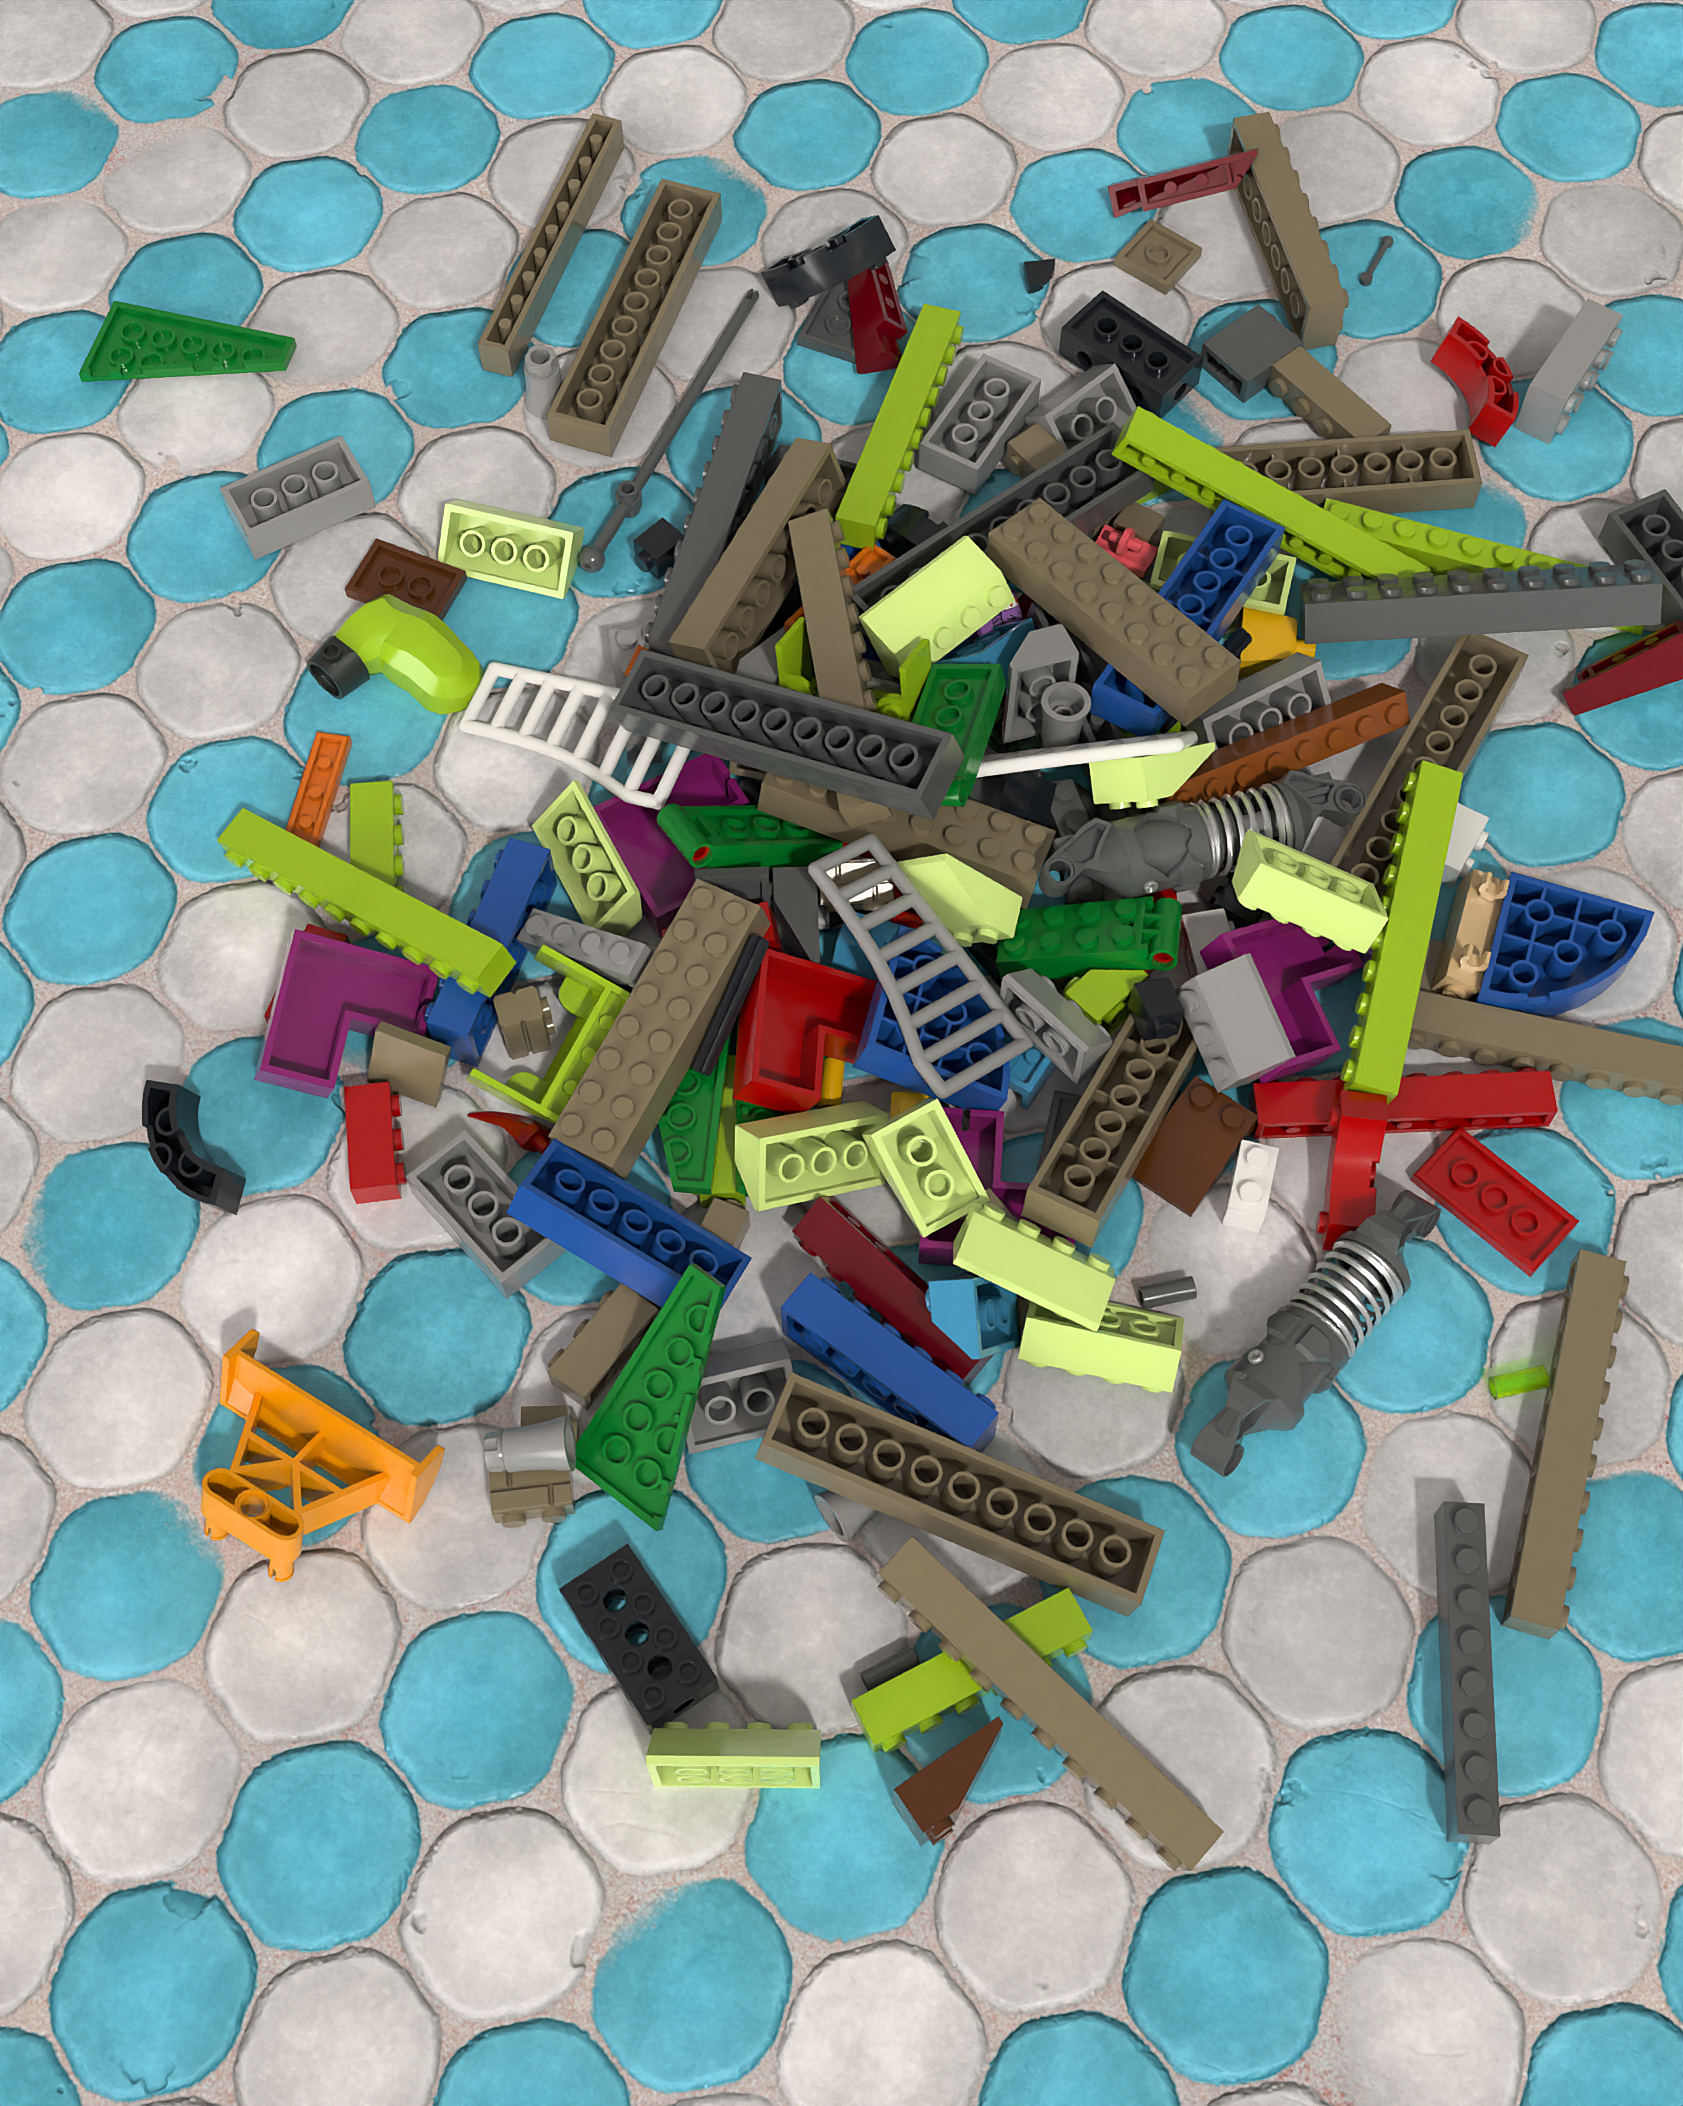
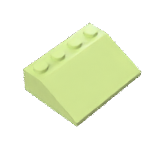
M685 1722L664 1723V1728L653 1729L646 1754V1766L654 1787L820 1789L821 1730H813V1725L808 1723L788 1724V1730L771 1729V1724L761 1722L748 1723L746 1729H730V1724L724 1722L706 1723L705 1729H688L689 1724Z

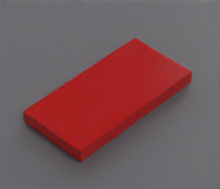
M1460 1126L1453 1131L1413 1174L1410 1180L1529 1277L1537 1271L1579 1223L1578 1219Z

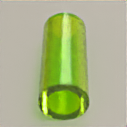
M1538 1365L1489 1377L1488 1385L1492 1397L1498 1400L1548 1388L1549 1376L1546 1368L1543 1365Z

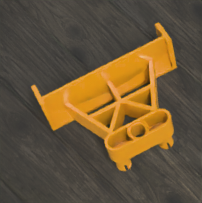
M251 1329L223 1355L220 1404L245 1419L246 1422L230 1470L226 1468L213 1469L203 1477L200 1509L206 1517L204 1533L207 1537L211 1533V1540H222L229 1533L270 1559L268 1566L270 1578L274 1576L276 1571L274 1581L285 1582L291 1579L294 1574V1560L301 1554L303 1535L374 1504L382 1506L410 1524L435 1482L442 1464L445 1448L437 1445L421 1463L417 1462L253 1359L257 1350L260 1333ZM257 1428L298 1454L292 1458L256 1435ZM317 1465L349 1485V1487L341 1489L312 1469ZM290 1487V1508L266 1492ZM301 1496L311 1503L302 1506Z

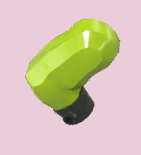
M383 594L360 607L341 624L333 635L326 639L307 661V667L311 675L334 698L342 699L370 680L371 675L384 674L393 684L412 695L426 710L441 715L460 712L466 709L485 673L475 654L436 615L414 607L390 594Z

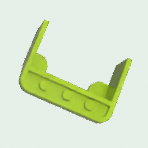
M799 617L775 645L779 685L783 688L819 697L817 682L812 675L805 617ZM923 638L899 667L901 694L871 689L878 710L873 712L912 723L931 669L930 639Z
M543 944L535 955L534 960L565 976L558 991V999L566 1011L577 1016L543 1079H540L531 1073L520 1072L514 1074L504 1085L473 1068L468 1074L466 1081L519 1110L556 1123L630 994Z

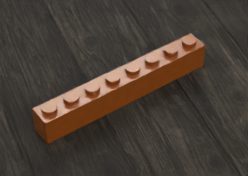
M1379 683L1214 750L1173 796L1158 799V804L1178 800L1183 804L1190 802L1196 804L1199 800H1202L1207 804L1212 797L1219 801L1224 794L1233 797L1238 790L1242 793L1246 792L1251 787L1256 788L1280 778L1290 770L1297 771L1410 724L1406 692L1393 686Z

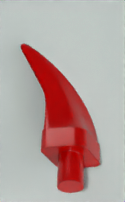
M496 1111L474 1112L467 1115L470 1118L502 1127L524 1150L539 1152L542 1155L551 1143L548 1137L551 1130L531 1118Z

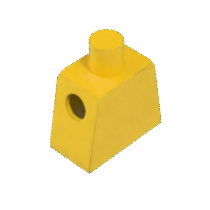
M1243 607L1239 628H1244L1252 636V642L1237 657L1241 660L1239 675L1245 679L1297 652L1315 658L1316 644H1305L1304 639L1297 638L1298 621L1295 618Z

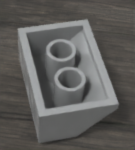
M1116 363L1091 367L1027 414L1024 419L1029 428L1038 423L1068 451L1112 422L1122 430L1124 424L1137 407Z
M1063 624L1029 631L1010 662L1001 734L1003 744L1041 735L1043 719L1041 697L1044 690L1056 682L1068 681L1075 683L1079 652Z
M1250 953L1201 973L1175 989L1185 1010L1184 1017L1218 1093L1249 1084L1296 1057Z
M1033 969L1009 973L1002 978L1000 998L1032 1038L1033 1045L1077 1085L1081 1083L1102 1063L1111 1048L1112 1040L1108 1032L1101 1025L1093 1024L1087 1019L1077 1003L1070 999L1066 1000L1056 991L1050 979L1043 975L1039 976Z
M784 1338L708 1355L686 1439L689 1454L764 1436L790 1373H793L791 1358Z

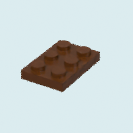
M376 538L347 584L345 592L347 597L365 604L383 594H390L414 607L436 615L443 621L467 581V574L465 570Z

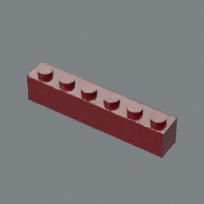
M820 1196L792 1230L801 1239L799 1245L802 1249L814 1257L818 1255L827 1264L825 1269L833 1278L849 1284L854 1289L852 1294L856 1300L868 1308L872 1306L882 1316L880 1318L882 1324L887 1323L894 1327L909 1341L908 1345L910 1347L918 1346L925 1350L932 1357L934 1365L942 1371L946 1369L951 1370L963 1380L964 1385H969L994 1356L971 1359L932 1322L931 1312L926 1306V1291L929 1285L835 1197Z

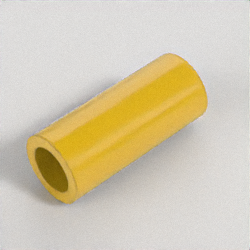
M834 1058L824 1059L821 1100L819 1101L818 1109L841 1105L845 1070L844 1061Z

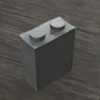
M1258 304L1203 343L1201 356L1204 357L1202 368L1242 403H1245L1267 387L1272 365L1297 347H1303L1304 342L1294 332H1291L1282 325L1273 314L1268 313Z

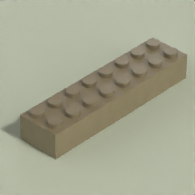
M1270 112L1233 118L1227 155L1254 148L1259 150L1258 155L1235 191L1290 329L1304 342L1302 347L1304 350L1336 345L1339 330L1343 328V314L1345 308H1348L1349 305L1348 293L1340 285L1337 266L1331 263L1328 244L1325 240H1322L1319 234L1318 220L1315 216L1312 217L1308 196L1302 192L1300 187L1299 174L1297 170H1293L1290 163L1289 150L1282 144L1280 128L1278 124H1274Z
M1470 429L1215 447L1216 450L1234 460L1242 462L1245 466L1272 479L1286 489L1301 495L1304 499L1322 509L1324 508L1326 498L1386 514L1474 508L1482 485ZM1209 509L1210 518H1211L1212 515L1214 514V511L1211 510V509Z
M796 438L789 450L784 454L781 463L769 478L766 487L757 501L754 502L746 519L737 529L733 540L726 551L722 553L718 564L706 579L703 588L694 602L689 606L688 612L678 628L673 632L669 644L677 659L736 674L739 660L757 646L798 578L788 521L826 508L834 519L848 486L831 443Z
M1038 498L988 533L987 557L1001 570L1008 580L1183 726H1187L1236 689L1241 664L1240 659L1041 498Z
M770 772L766 773L761 784L757 810L848 844L867 834H875L897 862L947 853L1023 897L1021 908L1027 909L1056 833L1055 830L967 799L964 807L940 806L934 820L891 808V817L851 829L839 811L835 791Z
M698 878L696 879L548 1137L552 1141L554 1138L624 1181L626 1180L693 1062L748 936L756 934L764 937L770 926V922L761 906Z
M1131 1014L1129 1015L1028 1187L1022 1216L1086 1246L1093 1247L1200 1055L1198 1046L1194 1041L1184 1016L1178 1035H1173L1166 1039L1157 1038L1143 1041Z

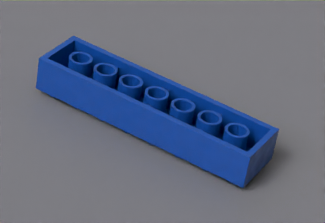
M1223 499L1158 594L1219 642L1277 557L1285 527ZM1109 663L1093 685L1089 712L1139 737L1156 735L1170 715Z

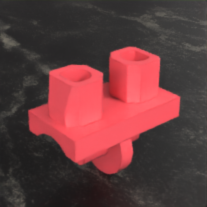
M1105 524L1095 543L1138 578H1144L1156 559L1159 548L1135 538V530L1127 527L1122 532Z

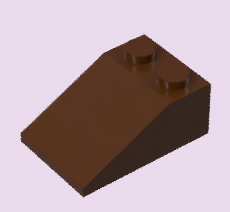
M1195 1075L1159 1126L1131 1178L1189 1217H1192L1236 1157L1241 1141H1248L1253 1134L1259 1116L1224 1093H1218L1216 1088Z
M999 1716L894 1788L892 1804L920 1846L929 1840L934 1846L954 1832L952 1827L955 1825L963 1806L1000 1738L1003 1722Z

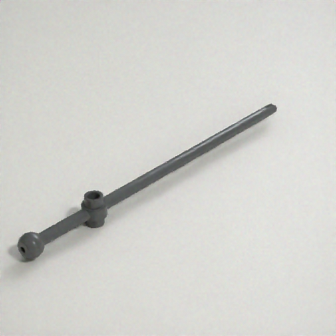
M750 289L745 295L632 481H623L619 484L615 494L617 507L593 546L584 548L580 553L579 563L585 571L594 573L604 567L606 560L604 552L626 517L632 518L639 514L643 504L641 491L759 299L758 290L753 294V289Z

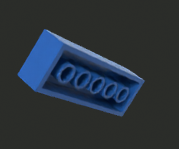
M509 837L505 849H500L496 855L494 862L495 871L491 879L485 880L480 895L482 900L477 910L473 909L471 911L467 926L503 944L516 961V964L490 998L478 991L474 995L468 993L456 983V979L450 976L447 980L441 978L439 983L440 993L436 1001L428 1005L425 1013V1023H427L430 1032V1039L451 1046L450 1059L478 1067L498 1022L493 1002L494 997L511 992L528 953V950L516 939L533 908L546 912L557 887L550 849Z
M555 1138L520 1184L506 1212L508 1215L660 1307L664 1306L690 1264H697L726 1286L721 1305L722 1309L752 1259L747 1254Z
M810 1272L781 1306L782 1334L885 1412L982 1453L995 1437L999 1412L995 1410V1404L981 1393L975 1395L966 1389L963 1380L951 1370L946 1369L942 1371L934 1365L932 1357L925 1350L918 1346L912 1348L903 1342L900 1333L894 1327L887 1323L881 1325L871 1318L869 1310L857 1300L850 1302L840 1295L839 1288L826 1277L819 1279Z

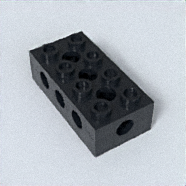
M1104 290L1061 328L1059 354L1085 372L1096 365L1116 363L1136 407L1139 406L1146 411L1152 412L1161 419L1199 384L1204 357Z
M628 1544L559 1589L564 1603L650 1735H652L654 1728H663L664 1723L673 1721L719 1689L716 1675ZM622 1599L627 1602L626 1606L620 1611L612 1612L607 1609L614 1600ZM644 1632L649 1635L648 1640L642 1645L635 1646L629 1643L630 1638L636 1633ZM659 1666H667L672 1669L670 1675L662 1680L652 1678L651 1674Z

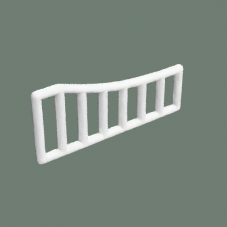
M491 662L488 665L459 723V729L464 733L498 740L548 756L584 774L624 802L660 810L665 806L691 750L676 746L655 793L650 794L638 791L661 743L660 740L647 737L625 785L612 777V773L632 732L626 731L622 724H620L600 767L598 768L586 760L610 711V707L621 688L499 662ZM497 678L512 679L491 724L476 721ZM526 683L540 685L541 688L519 732L506 729L507 721ZM555 689L568 691L570 694L547 741L533 737ZM584 695L600 698L574 753L560 747Z
M1184 731L984 755L976 778L1059 766L1175 753L1194 745L1197 742L1198 736L1194 731Z

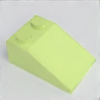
M1215 742L1195 743L1175 753L1089 763L1094 804L1109 803L1110 810L1131 807V802H1136V808L1158 806V799L1173 796L1215 750Z
M947 853L897 862L961 947H970L972 943L979 942L995 944L997 940L1014 938L1023 897Z
M927 1098L862 1133L880 1171L923 1238L969 1213L974 1202L984 1205V1203L990 1201L937 1098Z

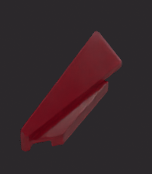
M1254 148L1112 183L1108 186L1114 218L1142 207L1144 212L1236 189L1258 155L1259 150Z
M887 262L878 269L871 271L868 268L847 280L858 374L897 369L902 357L896 339L900 340L908 331L889 262Z
M1679 619L1582 668L1577 674L1579 682L1562 691L1572 714L1579 715L1682 680L1683 622Z

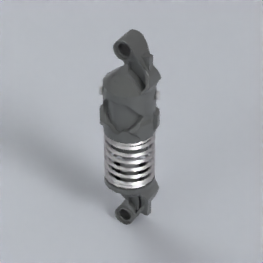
M1290 770L1278 781L1267 783L1266 785L1263 784L1258 791L1252 787L1247 790L1246 794L1238 790L1233 795V798L1228 794H1224L1220 801L1212 797L1207 804L1202 800H1199L1196 804L1193 802L1183 804L1178 800H1173L1154 806L1151 812L1109 822L1094 818L1083 825L1075 834L1054 839L1055 853L1046 861L1039 875L1038 884L1041 891L1050 897L1065 895L1082 875L1109 887L1124 899L1137 898L1169 889L1173 893L1195 889L1199 886L1200 882L1214 878L1217 873L1224 876L1230 870L1235 872L1236 865L1232 864L1238 861L1244 835L1248 829L1302 852L1318 817H1324L1339 826H1347L1357 818L1366 806L1367 795L1364 789L1357 784L1332 779L1330 772L1311 776L1304 772ZM1252 794L1256 798L1257 812H1255L1250 801ZM1239 798H1241L1244 803L1245 815H1242L1241 810L1238 806ZM1340 800H1345L1348 803H1350L1352 809H1347L1344 806H1342ZM1226 801L1231 805V810L1225 807ZM1058 871L1062 873L1065 881L1054 880L1049 872Z
M1404 1190L1398 1194L1389 1211L1380 1212L1366 1218L1356 1231L1342 1233L1333 1245V1252L1325 1253L1324 1262L1317 1263L1316 1272L1308 1274L1307 1283L1299 1284L1298 1293L1291 1294L1290 1302L1283 1304L1276 1313L1267 1318V1336L1263 1341L1249 1349L1228 1368L1224 1376L1228 1391L1226 1406L1199 1432L1191 1447L1190 1454L1221 1476L1227 1477L1236 1469L1243 1457L1244 1447L1241 1444L1245 1435L1267 1430H1293L1302 1420L1305 1413L1303 1404L1312 1393L1319 1394L1332 1386V1381L1347 1365L1350 1358L1354 1356L1356 1348L1362 1346L1364 1338L1371 1335L1373 1327L1379 1326L1382 1317L1388 1315L1390 1306L1396 1305L1398 1299H1401L1408 1291L1411 1280L1403 1257L1406 1240L1415 1237H1427L1439 1220L1440 1208L1413 1192ZM1331 1258H1335L1337 1264L1331 1263ZM1327 1268L1330 1275L1322 1273V1270ZM1317 1278L1322 1286L1314 1284V1279ZM1310 1289V1291L1307 1294H1305V1290ZM1363 1302L1372 1305L1374 1311L1367 1310ZM1359 1314L1363 1315L1366 1322L1360 1320Z

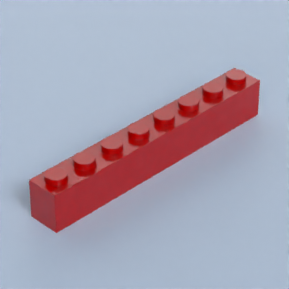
M1524 1068L1517 1072L1501 1073L1499 1070L1491 1069L1479 1074H1464L1461 1071H1451L1436 1076H1427L1425 1073H1412L1406 1077H1401L1398 1095L1387 1105L1388 1123L1385 1134L1454 1131L1458 1126L1464 1130L1549 1127L1558 1112L1551 1071H1537L1535 1068ZM1339 1076L1332 1080L1316 1081L1315 1078L1305 1077L1295 1082H1279L1274 1080L1261 1084V1082L1253 1083L1248 1098L1249 1110L1259 1116L1253 1131V1139L1332 1136L1333 1127L1328 1126L1331 1104L1338 1105L1340 1092L1344 1088L1345 1081L1341 1080Z

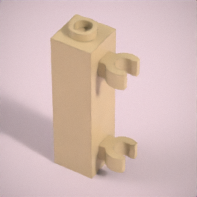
M1474 868L1458 884L1431 986L1432 991L1441 993L1443 996L1469 1000L1480 990L1484 970L1488 968L1491 957L1489 950L1501 903L1507 894L1510 880L1505 879L1502 881L1493 877L1491 872L1484 873Z

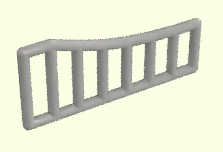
M867 834L812 862L808 866V873L836 909L870 961L887 994L912 1063L938 1098L945 1099L1032 1047V1038L875 834ZM869 850L881 867L838 888L827 872ZM891 879L903 896L859 918L848 901ZM913 907L925 924L879 949L868 931ZM935 936L947 953L896 981L887 961ZM957 965L969 982L917 1012L910 1014L903 994ZM977 994L981 996L991 1009V1012L923 1050L917 1028ZM1000 1023L1014 1039L1011 1043L946 1081L942 1079L931 1064Z

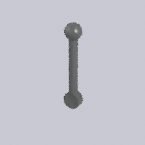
M1384 236L1382 238V246L1367 272L1361 274L1359 283L1362 286H1369L1372 283L1373 272L1387 248L1392 247L1394 243L1391 236Z

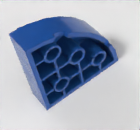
M1511 872L1508 878L1510 880L1509 887L1501 903L1489 950L1491 952L1489 965L1484 970L1480 990L1475 993L1473 1002L1541 1017L1556 1016L1581 1007L1604 993L1623 974L1646 937L1655 912Z
M900 925L889 943L912 930ZM928 939L887 961V964L897 981L942 956L941 951L943 949ZM955 965L903 994L910 1014H913L969 981L959 967ZM877 978L853 1067L927 1096L937 1098L956 1107L963 1108L969 1112L970 1109L999 1111L1008 1097L1010 1081L1009 1061L945 1099L938 1098L914 1067L887 994ZM977 994L917 1028L923 1050L991 1012V1009L981 996ZM1001 1023L931 1063L942 1079L946 1081L1004 1047L1002 1039L1005 1036Z

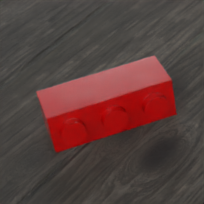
M389 1082L344 1087L350 1191L356 1204L402 1199L401 1185L407 1184L405 1177L407 1174L405 1163H399L398 1152L405 1149L402 1128H397L396 1117L402 1116L400 1094L394 1095Z

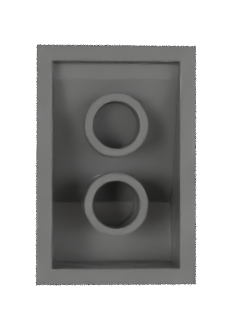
M808 866L773 867V881L769 882L770 908L776 918L780 942L788 955L820 964L817 884L808 873Z

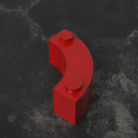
M1458 316L1440 342L1430 362L1449 375L1462 391L1470 412L1468 427L1470 433L1479 440L1496 447L1515 421L1518 413L1519 395L1518 392H1514L1511 384L1514 376L1503 357L1497 358L1487 347L1490 341L1479 330Z
M1341 1090L1338 1105L1331 1104L1328 1126L1333 1127L1327 1168L1324 1211L1318 1212L1316 1233L1323 1234V1250L1333 1251V1245L1342 1233L1356 1231L1366 1218L1375 1215L1377 1188L1374 1187L1376 1163H1380L1388 1123L1387 1095Z

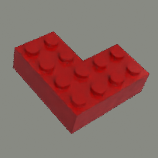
M767 949L739 1013L732 1098L788 1114L805 1112L811 1109L821 1100L824 1056L851 1064L854 1063L877 981Z

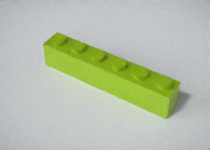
M1069 1587L1003 1621L1050 1667L1052 1666L1050 1660L1063 1653L1066 1658H1070L1088 1647L1086 1641L1090 1640L1093 1632ZM943 1652L851 1700V1710L873 1753L881 1749L885 1753H890L907 1743L905 1736L919 1729L922 1734L928 1733L944 1723L943 1716L955 1710L958 1715L964 1714L980 1704L978 1698L991 1691H993L995 1696L998 1694L992 1688L986 1692L979 1687L969 1676L972 1669L961 1658L954 1662Z

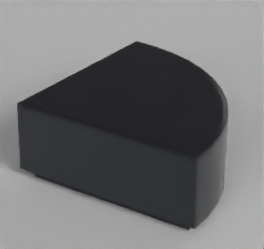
M1055 258L1024 262L1023 271L1029 294L1042 290L1043 286L1053 278Z

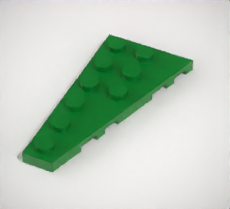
M114 301L82 365L79 376L82 382L286 371L297 345L293 337Z
M731 1032L712 1074L705 1076L694 1071L690 1065L658 1122L674 1192L712 1195Z
M690 1264L576 1443L575 1468L656 1531L662 1530L726 1290L724 1284L697 1264Z

